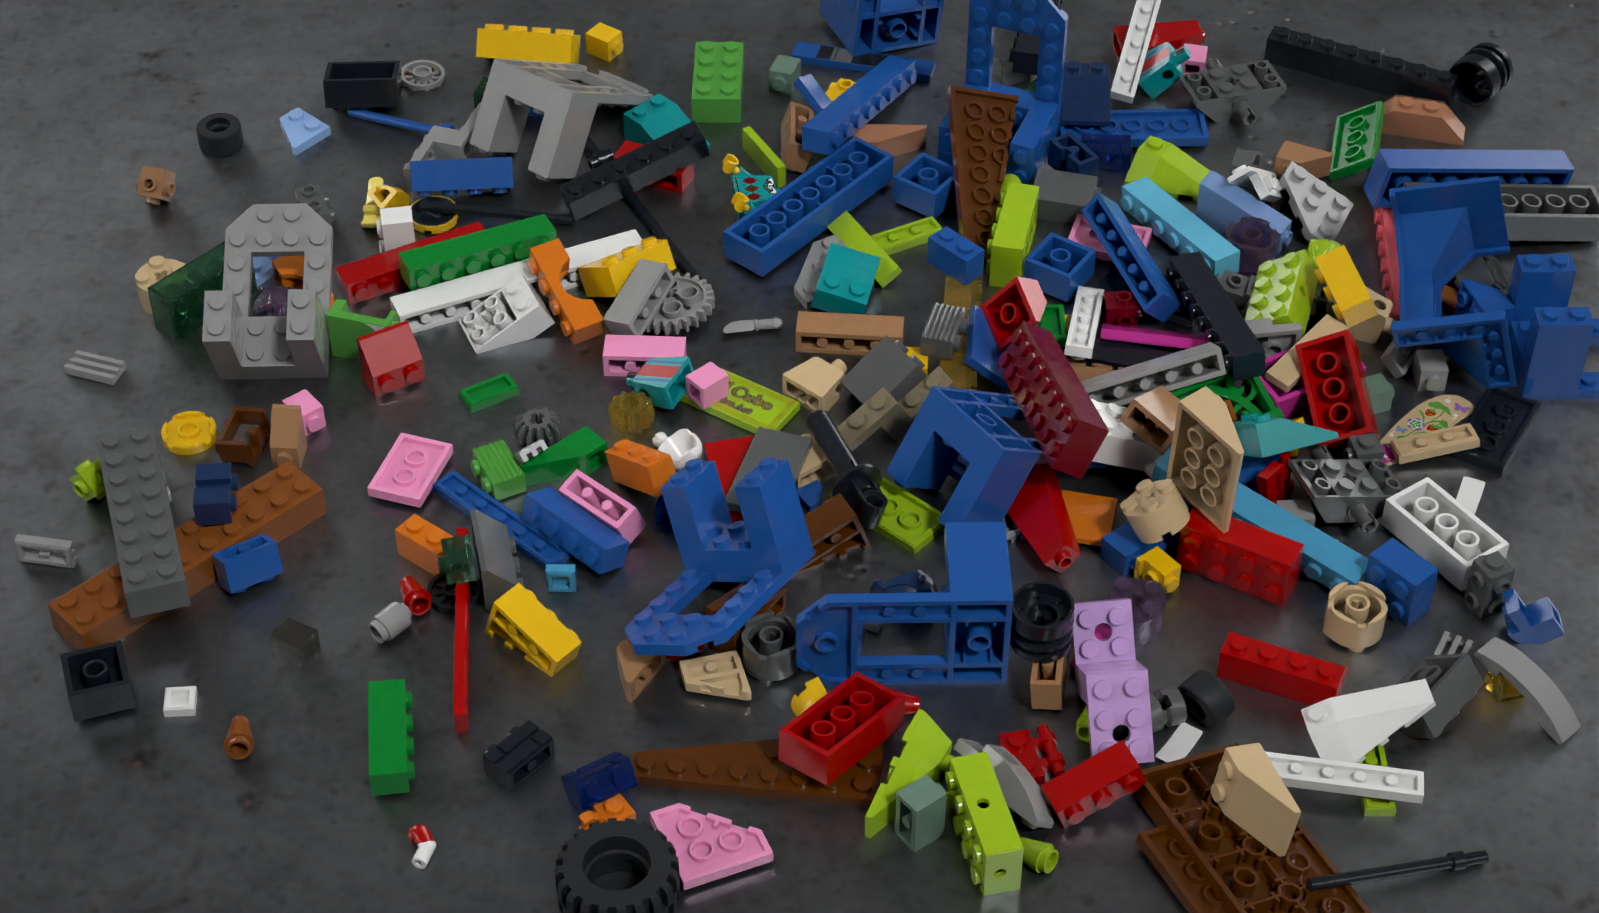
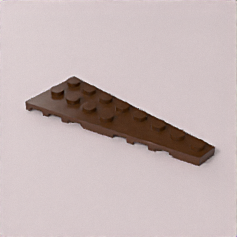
M950 85L947 89V102L959 234L985 250L984 265H986L987 260L990 259V255L987 254L988 240L993 239L991 238L992 226L996 222L997 207L1001 199L1000 191L1005 177L1009 155L1007 152L1012 138L1011 131L1016 117L1015 109L1018 96Z
M779 739L635 751L632 756L628 780L630 784L869 808L880 785L886 740L828 786L778 760Z

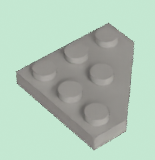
M1291 161L1281 176L1279 183L1282 189H1287L1290 196L1288 203L1295 218H1300L1303 225L1301 231L1304 238L1309 242L1312 239L1319 238L1335 241L1354 203L1329 187L1325 182L1307 172L1303 167Z
M836 235L813 242L795 284L794 296L806 310L814 308L811 307L830 244L834 243L846 247Z

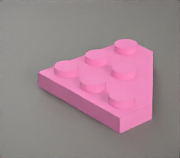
M681 803L650 812V821L654 830L661 831L676 850V856L679 860L680 884L683 890L774 861V853L761 829L752 826L745 829L733 825L730 819L709 812L706 816L691 811L690 806Z

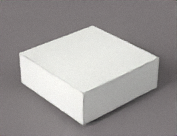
M166 687L163 706L164 717L195 716L198 695L197 687Z

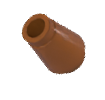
M239 715L231 720L223 742V748L229 757L241 760L250 755L255 744L248 718Z

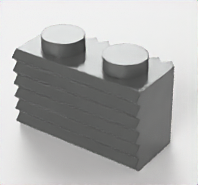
M934 303L921 335L920 354L952 360L955 351L960 352L962 346L961 335H966L969 325V319L965 318L964 307L959 308L958 306Z

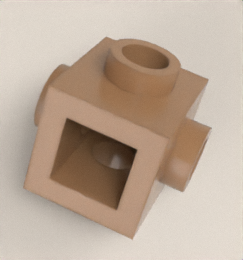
M142 165L141 175L136 182L137 195L145 197L146 203L160 205L161 201L170 202L171 197L175 193L174 180L176 173L162 168Z

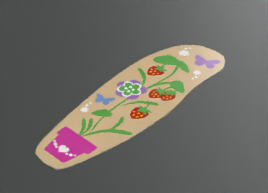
M1448 394L1431 398L1419 404L1401 418L1380 440L1385 452L1383 461L1387 466L1398 463L1390 449V440L1453 427L1473 412V404L1460 396Z

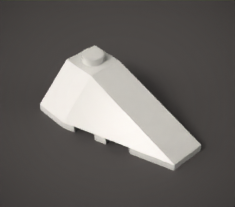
M1426 679L1331 697L1301 709L1308 733L1321 759L1361 763L1366 759V753L1378 744L1381 747L1390 741L1388 737L1401 727L1407 728L1435 707L1436 703Z

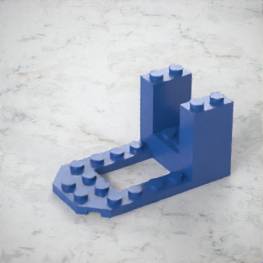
M820 0L819 12L851 55L855 57L871 52L880 53L938 43L944 0Z
M970 0L966 79L963 87L1018 96L1015 109L1016 117L1011 131L1012 138L1009 142L1008 174L1018 176L1022 184L1033 185L1038 169L1043 168L1048 158L1049 140L1059 136L1069 16L1063 9L1059 10L1051 0ZM995 27L1040 37L1036 92L992 82ZM947 112L939 125L937 159L953 165L949 114Z
M1570 254L1516 255L1507 297L1515 306L1509 338L1516 383L1520 396L1528 399L1599 398V372H1583L1590 344H1599V319L1592 318L1589 307H1567L1576 275V269Z
M932 386L886 471L894 478V483L901 488L940 490L960 455V458L969 465L938 519L945 526V522H1002L1033 466L1040 465L1041 463L1049 464L1036 438L1022 437L1003 420L1005 417L1018 421L1025 419L1012 394ZM1092 461L1088 469H1105L1108 464Z
M774 457L765 458L751 472L745 474L744 478L734 487L744 521L732 523L715 461H702L699 458L689 460L679 472L671 475L670 480L660 487L685 571L680 573V576L672 584L666 586L665 590L657 598L650 601L649 605L641 613L635 615L634 619L624 628L629 643L632 644L636 655L688 656L698 652L697 646L713 641V644L716 646L727 642L815 555L789 460H776ZM712 582H748L730 600L726 601L724 606L715 615H701L700 613L679 614Z
M945 522L944 550L947 585H942L941 592L826 594L796 615V666L805 672L807 670L812 671L826 686H837L855 672H859L882 685L1007 683L1013 592L1006 523ZM942 623L944 655L857 656L858 624Z

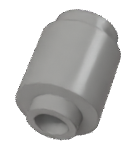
M393 601L371 618V622L367 625L368 632L380 644L385 641L390 642L412 624V613L404 603Z

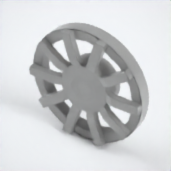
M416 60L407 63L401 68L403 86L411 88L412 91L425 90L428 92L429 89L441 87V84L445 81L444 68L434 61Z

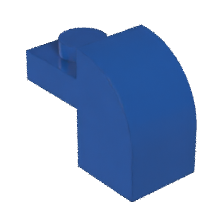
M1514 588L1503 592L1505 605L1502 606L1508 635L1512 640L1521 644H1542L1565 635L1560 613L1548 596L1525 605Z

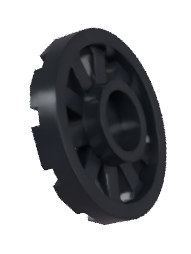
M456 569L439 573L432 578L427 586V591L432 596L431 606L443 614L453 615L455 613V606L453 605L455 603L456 579L452 577H456ZM470 572V608H475L482 597V585L479 578Z

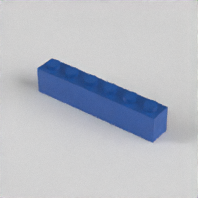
M1098 193L1081 210L1144 312L1165 322L1182 305L1119 205Z

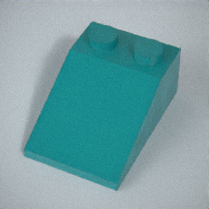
M658 93L623 114L624 138L644 145L691 121L676 103ZM706 139L707 146H708V149H709V148H710V143H709V142L707 141V139Z
M831 243L811 307L830 313L864 314L881 258Z
M1258 412L1241 415L1240 421L1233 422L1244 450V456L1264 458L1339 438L1338 432L1284 418L1270 417V413L1259 415Z

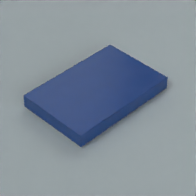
M974 305L969 309L968 315L969 325L967 329L965 363L1006 391L1009 387L998 368V361L1001 354L1007 351L1008 347L1003 351L998 349L982 309Z

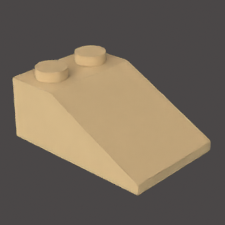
M1260 742L1226 747L1222 760L1219 763L1214 783L1211 786L1213 800L1218 803L1225 816L1279 857L1285 856L1300 818L1301 810Z

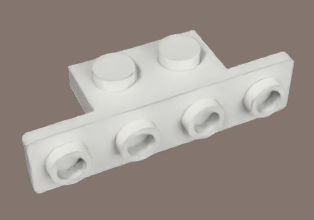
M1242 165L1232 171L1233 175L1227 178L1230 184L1255 189L1260 200L1276 202L1283 198L1280 193L1282 187L1274 172Z

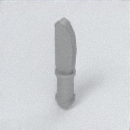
M778 317L761 320H739L726 325L723 333L732 334L754 330L758 332L759 330L766 329L776 330L782 326L783 322Z

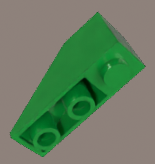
M587 426L571 433L566 438L548 447V449L520 464L525 474L526 487L566 480L576 469L589 475L608 463L605 451L608 450L607 442Z

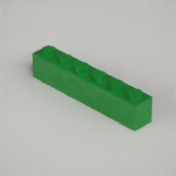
M541 214L399 252L400 274L410 291L429 287L529 259L530 248L557 239V231L547 216Z

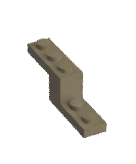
M938 366L898 402L885 387H882L837 428L851 452L881 426L897 441L909 430L932 386L958 388L957 385Z

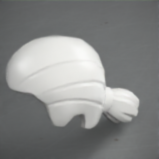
M687 428L680 429L669 437L664 432H658L652 439V443L658 448V451L671 455L676 472H679L689 460L702 457L703 447L699 437Z

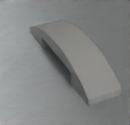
M1494 637L1474 654L1494 677L1502 673L1543 716L1538 723L1559 746L1581 728L1573 709L1559 688L1537 664L1507 642Z

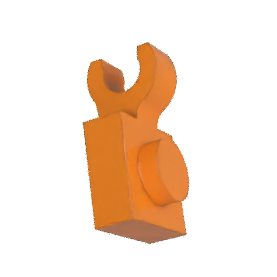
M617 793L594 804L593 811H585L580 814L579 820L583 825L579 826V830L581 828L588 829L589 824L596 821L600 823L607 822L608 818H617V821H625V818L636 820V812L624 797Z

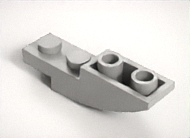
M958 739L953 749L962 756L987 751L1010 812L1018 813L1021 816L1020 821L1032 829L1036 830L1038 827L1052 828L1054 821L1043 793L1028 770L1013 754L1002 746L986 744L983 747L977 741Z

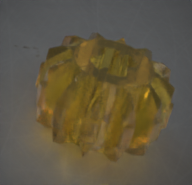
M634 390L631 393L622 391L620 396H613L612 402L609 403L608 415L610 416L612 427H617L619 432L626 430L630 435L632 431L641 433L643 428H650L651 422L654 421L655 409L653 408L651 397H646L644 392L637 394Z

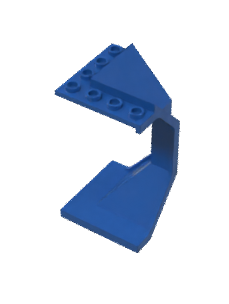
M1499 176L1389 189L1399 264L1400 321L1391 322L1395 347L1432 344L1436 349H1443L1446 357L1488 389L1517 387L1505 310L1442 317L1441 292L1443 287L1476 257L1510 253Z

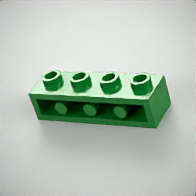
M405 679L368 682L369 780L372 796L410 793V780L415 779L414 760L409 761V756L415 755L414 738L409 737L408 732H414L413 713L408 714V709H413L412 690L406 691Z

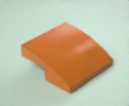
M1062 490L1063 499L1077 542L1101 547L1102 537L1113 530L1118 499Z

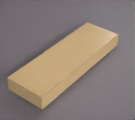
M1470 423L1390 440V449L1399 465L1480 447V438Z

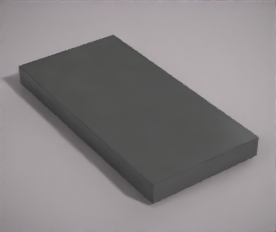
M758 427L725 498L728 509L741 512L734 487L744 478L745 474L751 472L765 458L774 457L776 460H789L794 482L796 483L812 447V438Z

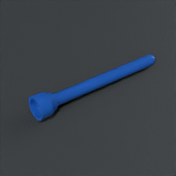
M349 108L347 112L353 118L428 134L433 125L357 108ZM442 123L441 125H437L440 127L455 129V126L451 124Z

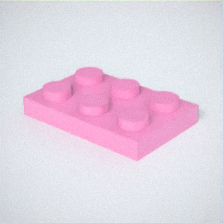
M1077 214L1068 239L1096 250V259L1113 262L1085 216ZM1131 224L1147 249L1152 237L1153 228Z
M401 433L367 487L368 496L421 508L433 488L432 484L437 481L453 454V444Z

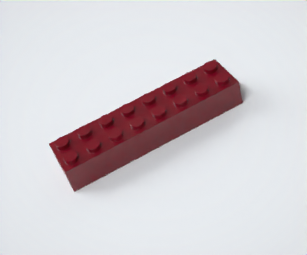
M1023 321L1020 327L1013 332L1007 351L1001 354L998 368L1051 468L1082 479L1109 430L1052 332Z

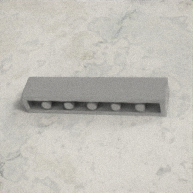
M1209 342L1080 382L1091 399L1097 402L1114 403L1122 406L1131 403L1134 398L1160 386H1164L1167 390L1172 391L1227 373L1221 348Z

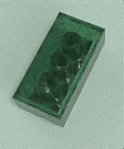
M225 241L147 288L155 327L173 341L177 342L203 326L205 291H223ZM252 266L251 295L258 291L254 266Z

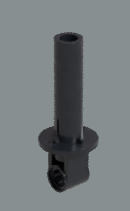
M817 410L811 413L806 419V426L837 476L831 490L832 497L840 493L856 513L863 527L869 529L877 528L888 504L887 497L880 489L883 479L880 470L871 464L859 465L827 411Z

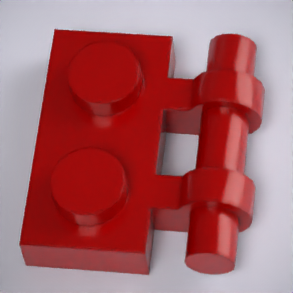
M1289 451L1279 453V460L1273 461L1269 466L1261 470L1257 476L1258 494L1275 504L1276 500H1291V493L1294 491V481L1291 479L1292 471L1287 464L1290 460Z
M1048 725L1038 726L1037 733L1039 736L1031 738L1028 729L998 734L999 746L1006 748L1022 763L1037 785L1045 783V773L1053 772L1054 777H1057L1066 772L1064 769L1066 764L1064 757L1058 752L1056 748L1057 739L1055 734L1050 732ZM1045 751L1047 757L1039 759L1037 752Z

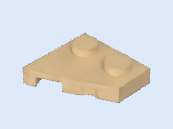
M737 650L679 661V671L686 691L746 701L752 700L751 689Z

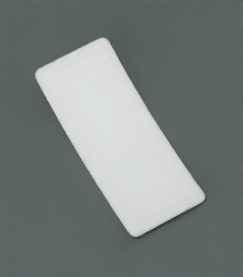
M1466 476L1463 477L1456 500L1473 514L1477 510L1485 482Z
M1185 722L1180 724L1155 757L1167 763L1185 758L1199 740L1203 731Z

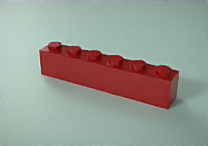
M478 221L336 267L338 289L350 306L408 287L400 274L399 252L482 231L485 228Z

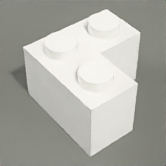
M411 206L380 209L381 219L376 220L378 238L383 239L379 240L380 253L415 242Z

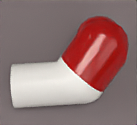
M416 824L410 827L407 833L408 839L413 838L411 842L418 846L411 862L415 867L424 869L436 848V842L427 826Z

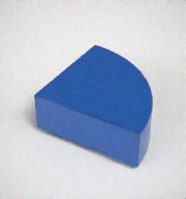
M819 480L797 489L800 503L808 513L817 508L822 500V485Z

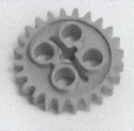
M677 272L674 276L676 281L645 331L648 333L654 329L655 335L664 331L665 335L668 336L670 331L679 334L680 329L688 332L691 325L699 327L698 321L706 322V315H712V309L715 308V296L711 284H707L706 279L700 280L699 275L691 278L690 273H687L681 277L680 273Z

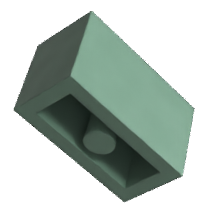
M927 774L896 792L895 833L914 853L943 836L945 830L947 794L944 788L939 783H935Z

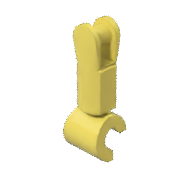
M381 177L369 179L368 191L376 186H384V180ZM367 194L366 205H363L364 218L361 221V229L377 228L376 220L381 219L380 207Z

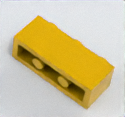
M1345 245L1315 258L1318 269L1314 270L1320 285L1323 283L1327 285L1323 290L1329 303L1332 301L1336 303L1332 305L1338 321L1344 319L1346 326L1350 328L1378 315L1372 298Z

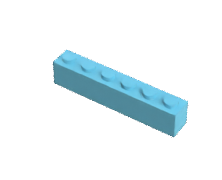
M1148 177L1122 186L1121 207L1145 227L1153 228L1152 233L1178 254L1200 252L1215 276L1217 274L1222 275L1225 269L1235 273L1239 272L1240 250Z

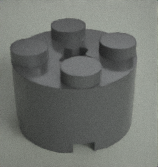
M762 613L752 617L745 624V629L741 635L742 664L744 669L751 676L755 677L759 683L771 684L773 681L786 679L800 670L796 666V621L791 617L784 615V618L775 617V613Z

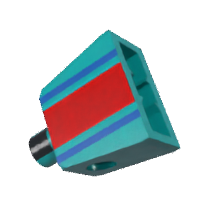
M1165 42L1147 51L1138 84L1151 99H1154L1177 82L1178 76L1184 75L1182 63L1192 57L1188 47L1183 45L1175 50L1170 43Z
M689 356L651 358L647 360L639 372H629L626 383L629 388H634L637 398L641 403L673 410L686 393V375L694 370Z

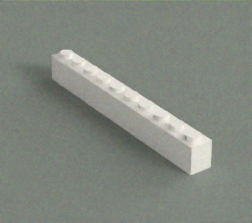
M636 229L565 248L570 258L569 273L561 280L563 288L568 290L583 285L578 267L620 252L626 247L641 244L642 239ZM529 259L396 295L390 297L391 310L397 311L398 322L407 320L412 333L458 321L467 312L474 309L520 274L537 290L540 297L547 295L541 293L538 279L535 274L532 275L527 266V260Z

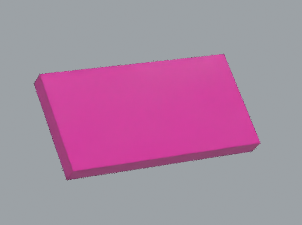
M1104 323L1101 329V338L1106 340L1185 349L1206 343L1205 335Z

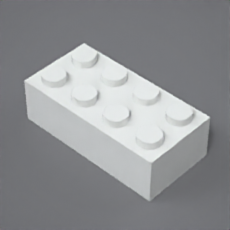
M1091 399L1109 430L1093 458V462L1144 471L1145 466L1160 460L1162 456L1119 420L1126 411V407H1121L1114 403L1097 402Z
M1429 477L1396 493L1385 501L1381 524L1417 555L1438 568V572L1461 592L1467 589L1474 559L1499 551L1506 559L1509 543Z

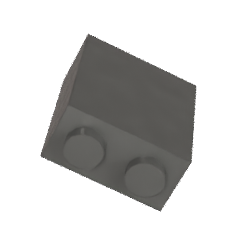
M1039 168L1034 182L1035 186H1040L1037 219L1074 225L1077 214L1084 215L1081 210L1098 193L1101 194L1102 188L1097 187L1098 177Z
M886 335L840 382L862 404L882 387H885L898 402L925 379L927 375L922 370L925 365L914 354L909 357L906 354L909 351L908 348L900 340L897 339L893 342Z

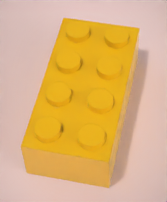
M485 24V28H477L476 57L579 64L581 35H574V30L555 29V33H551V28L532 27V31H527L528 26L508 25V29H504V24Z

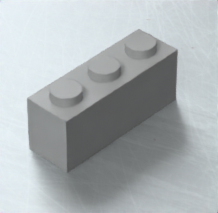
M645 259L639 260L603 318L612 335L642 336L676 281L666 263Z

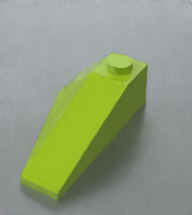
M1150 135L1138 148L1124 180V185L1148 177L1165 192L1170 193V196L1173 198H1178V195L1191 196L1194 201H1198L1199 185L1210 170L1172 143Z
M919 709L906 729L902 738V742L905 744L900 758L893 756L887 776V784L884 782L880 784L865 815V837L872 838L895 819L896 792L926 774L935 783H939L944 773L950 771V758L954 757L951 755L952 741L924 710Z

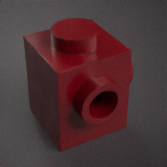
M1132 291L1104 292L1102 304L1104 324L1137 327L1138 317H1142V307Z

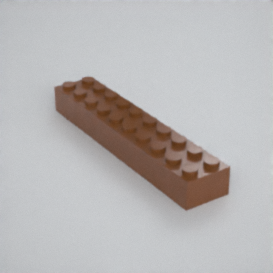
M287 461L234 493L237 494L238 511H233L232 523L197 525L196 519L193 517L176 527L175 530L189 597L218 580L211 554L262 533H265L279 543L327 514L323 488L290 461ZM119 562L48 603L54 629L77 650L119 641L166 612L163 611L136 618L130 617Z

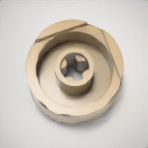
M159 255L153 256L135 274L139 301L143 310L150 315L168 316L167 312L176 310V314L188 308L193 300L189 273L184 262L165 259Z
M1151 479L1143 480L1137 484L1136 491L1120 504L1135 534L1141 542L1147 544L1162 541V535L1171 532L1173 536L1190 519L1188 507L1172 479L1154 482Z
M1358 581L1357 585H1348V582H1343L1336 585L1328 596L1323 623L1324 634L1336 643L1348 647L1350 651L1357 653L1377 643L1382 637L1388 611L1384 593L1366 582Z

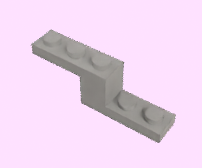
M481 103L470 113L468 121L460 130L433 125L429 133L424 136L419 148L415 149L410 161L468 159L476 147L469 142ZM406 163L403 169V176L406 178L407 189H410L409 163Z

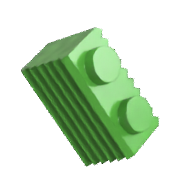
M500 439L499 442H490L489 445L485 444L483 447L479 446L478 449L474 448L472 450L471 470L475 477H481V485L484 492L490 493L498 501L527 491L525 474L504 440Z

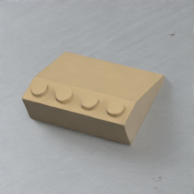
M1205 386L1179 401L1166 479H1172L1179 493L1225 534L1229 531L1244 450L1226 403L1219 395L1213 393Z

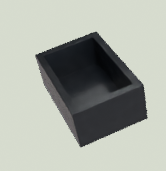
M401 61L328 62L323 79L325 107L337 111L346 108L367 110L371 107H381L382 109L399 107L403 89Z

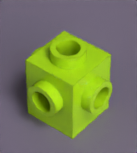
M100 458L93 462L87 459L74 468L77 474L69 480L73 484V490L79 497L84 498L87 502L94 497L99 501L106 496Z

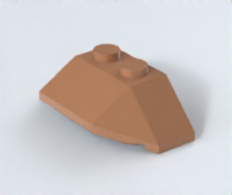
M1397 94L1383 102L1385 111L1382 133L1463 146L1466 127L1445 102Z

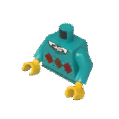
M727 154L723 159V171L726 174L733 173V198L731 203L734 205L738 220L782 189L775 187L774 179L770 175H753L741 166L736 167L739 164V160L734 155Z

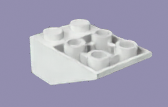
M522 274L458 319L476 354L533 339L555 323L537 290Z

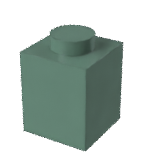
M778 54L769 69V90L792 94L796 88L794 82L801 77V59Z
M1382 373L1365 377L1374 414L1389 411L1395 395L1393 385L1385 379Z

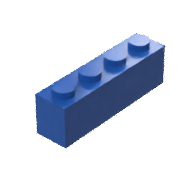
M512 157L409 161L411 192H417V196H432V191H442V195H457V190H467V194H482V189L491 188L492 193H507V188H513Z
M552 487L526 494L521 514L523 521L598 574L624 566L630 544L624 537Z

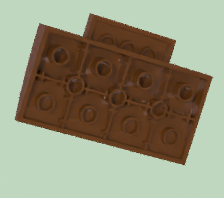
M1238 743L1142 770L1147 783L1140 786L1137 791L1133 792V795L1157 827L1138 832L1136 842L1188 913H1372L1351 885L1315 891L1308 890V878L1338 874L1340 871L1299 820L1286 855L1279 857L1223 814L1218 803L1212 798L1211 786L1214 783L1225 748L1240 746Z

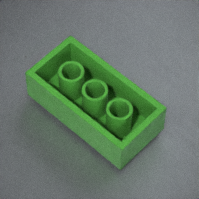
M696 42L692 86V121L741 123L744 42Z

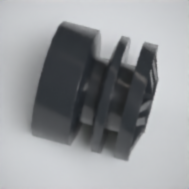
M1489 42L1479 43L1456 61L1449 70L1450 73L1459 75L1455 97L1468 105L1481 106L1495 96L1498 91L1508 84L1513 75L1512 61L1506 51L1498 45Z
M1032 582L1023 585L1015 591L1013 595L1010 645L1014 652L1024 660L1034 663H1050L1061 659L1069 653L1073 644L1075 608L1074 599L1066 589L1051 582Z

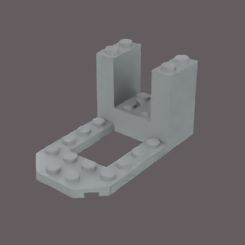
M494 58L469 143L478 147L477 151L486 155H492V152L500 155H506L507 152H517L530 107H533L535 113L544 115L528 170L536 173V178L544 181H550L551 179L558 181L574 179L597 106L603 104L614 107V105L625 108L628 105L636 107L653 97V95L648 93L647 88L602 70H599L598 74L586 71L587 66L576 63ZM583 82L588 83V85H580V84H577V83H583Z
M307 203L253 204L226 228L223 291H205L202 343L220 380L328 378L330 337L326 314L331 308L334 231L332 226ZM304 256L303 289H288L287 316L250 317L253 257Z

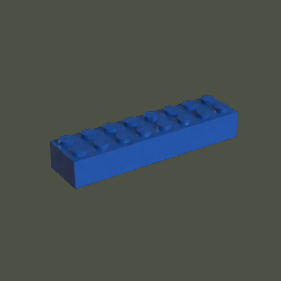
M854 136L723 231L724 256L761 277L765 276L825 231L827 226L847 210L849 213L892 181L894 156Z
M1378 149L1363 189L1373 208H1391L1389 189L1403 187L1404 182L1443 183L1499 176L1500 184L1568 185L1575 169L1563 150Z

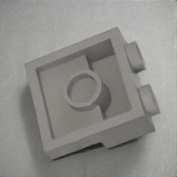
M1271 318L1245 320L1265 350V358L1292 348L1302 337L1303 329L1300 322L1273 325Z

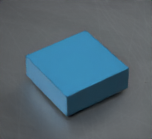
M546 564L547 592H576L575 564Z

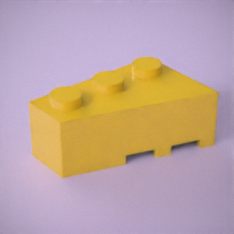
M655 236L641 240V244L626 247L620 252L578 267L586 296L617 297L640 259L666 263L670 271L676 269L668 240L656 239Z
M520 583L493 602L485 633L489 636L496 633L506 640L504 646L510 650L517 647L526 653L524 656L525 660L549 676L553 677L577 657L582 644L578 635L573 630L566 628L552 610L546 609L537 600L535 594L529 589H525Z

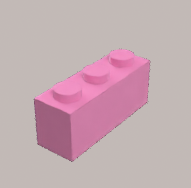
M606 334L603 350L604 376L627 377L629 372H639L647 360L651 358L687 356L686 337Z
M578 469L558 489L563 496L624 537L630 544L647 525L635 506Z

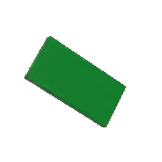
M1377 101L1337 116L1331 151L1333 153L1329 174L1331 181L1372 167L1378 149H1380L1385 111L1382 101Z

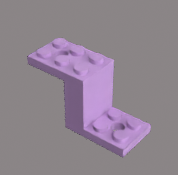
M1122 598L1074 603L1073 656L1076 693L1087 704L1091 757L1119 742L1114 740L1112 732L1116 726L1125 725L1129 729V735L1123 741L1138 763L1155 762L1148 670L1136 660L1131 599ZM1101 623H1107L1111 628L1110 635L1106 639H1098L1094 633L1096 626Z

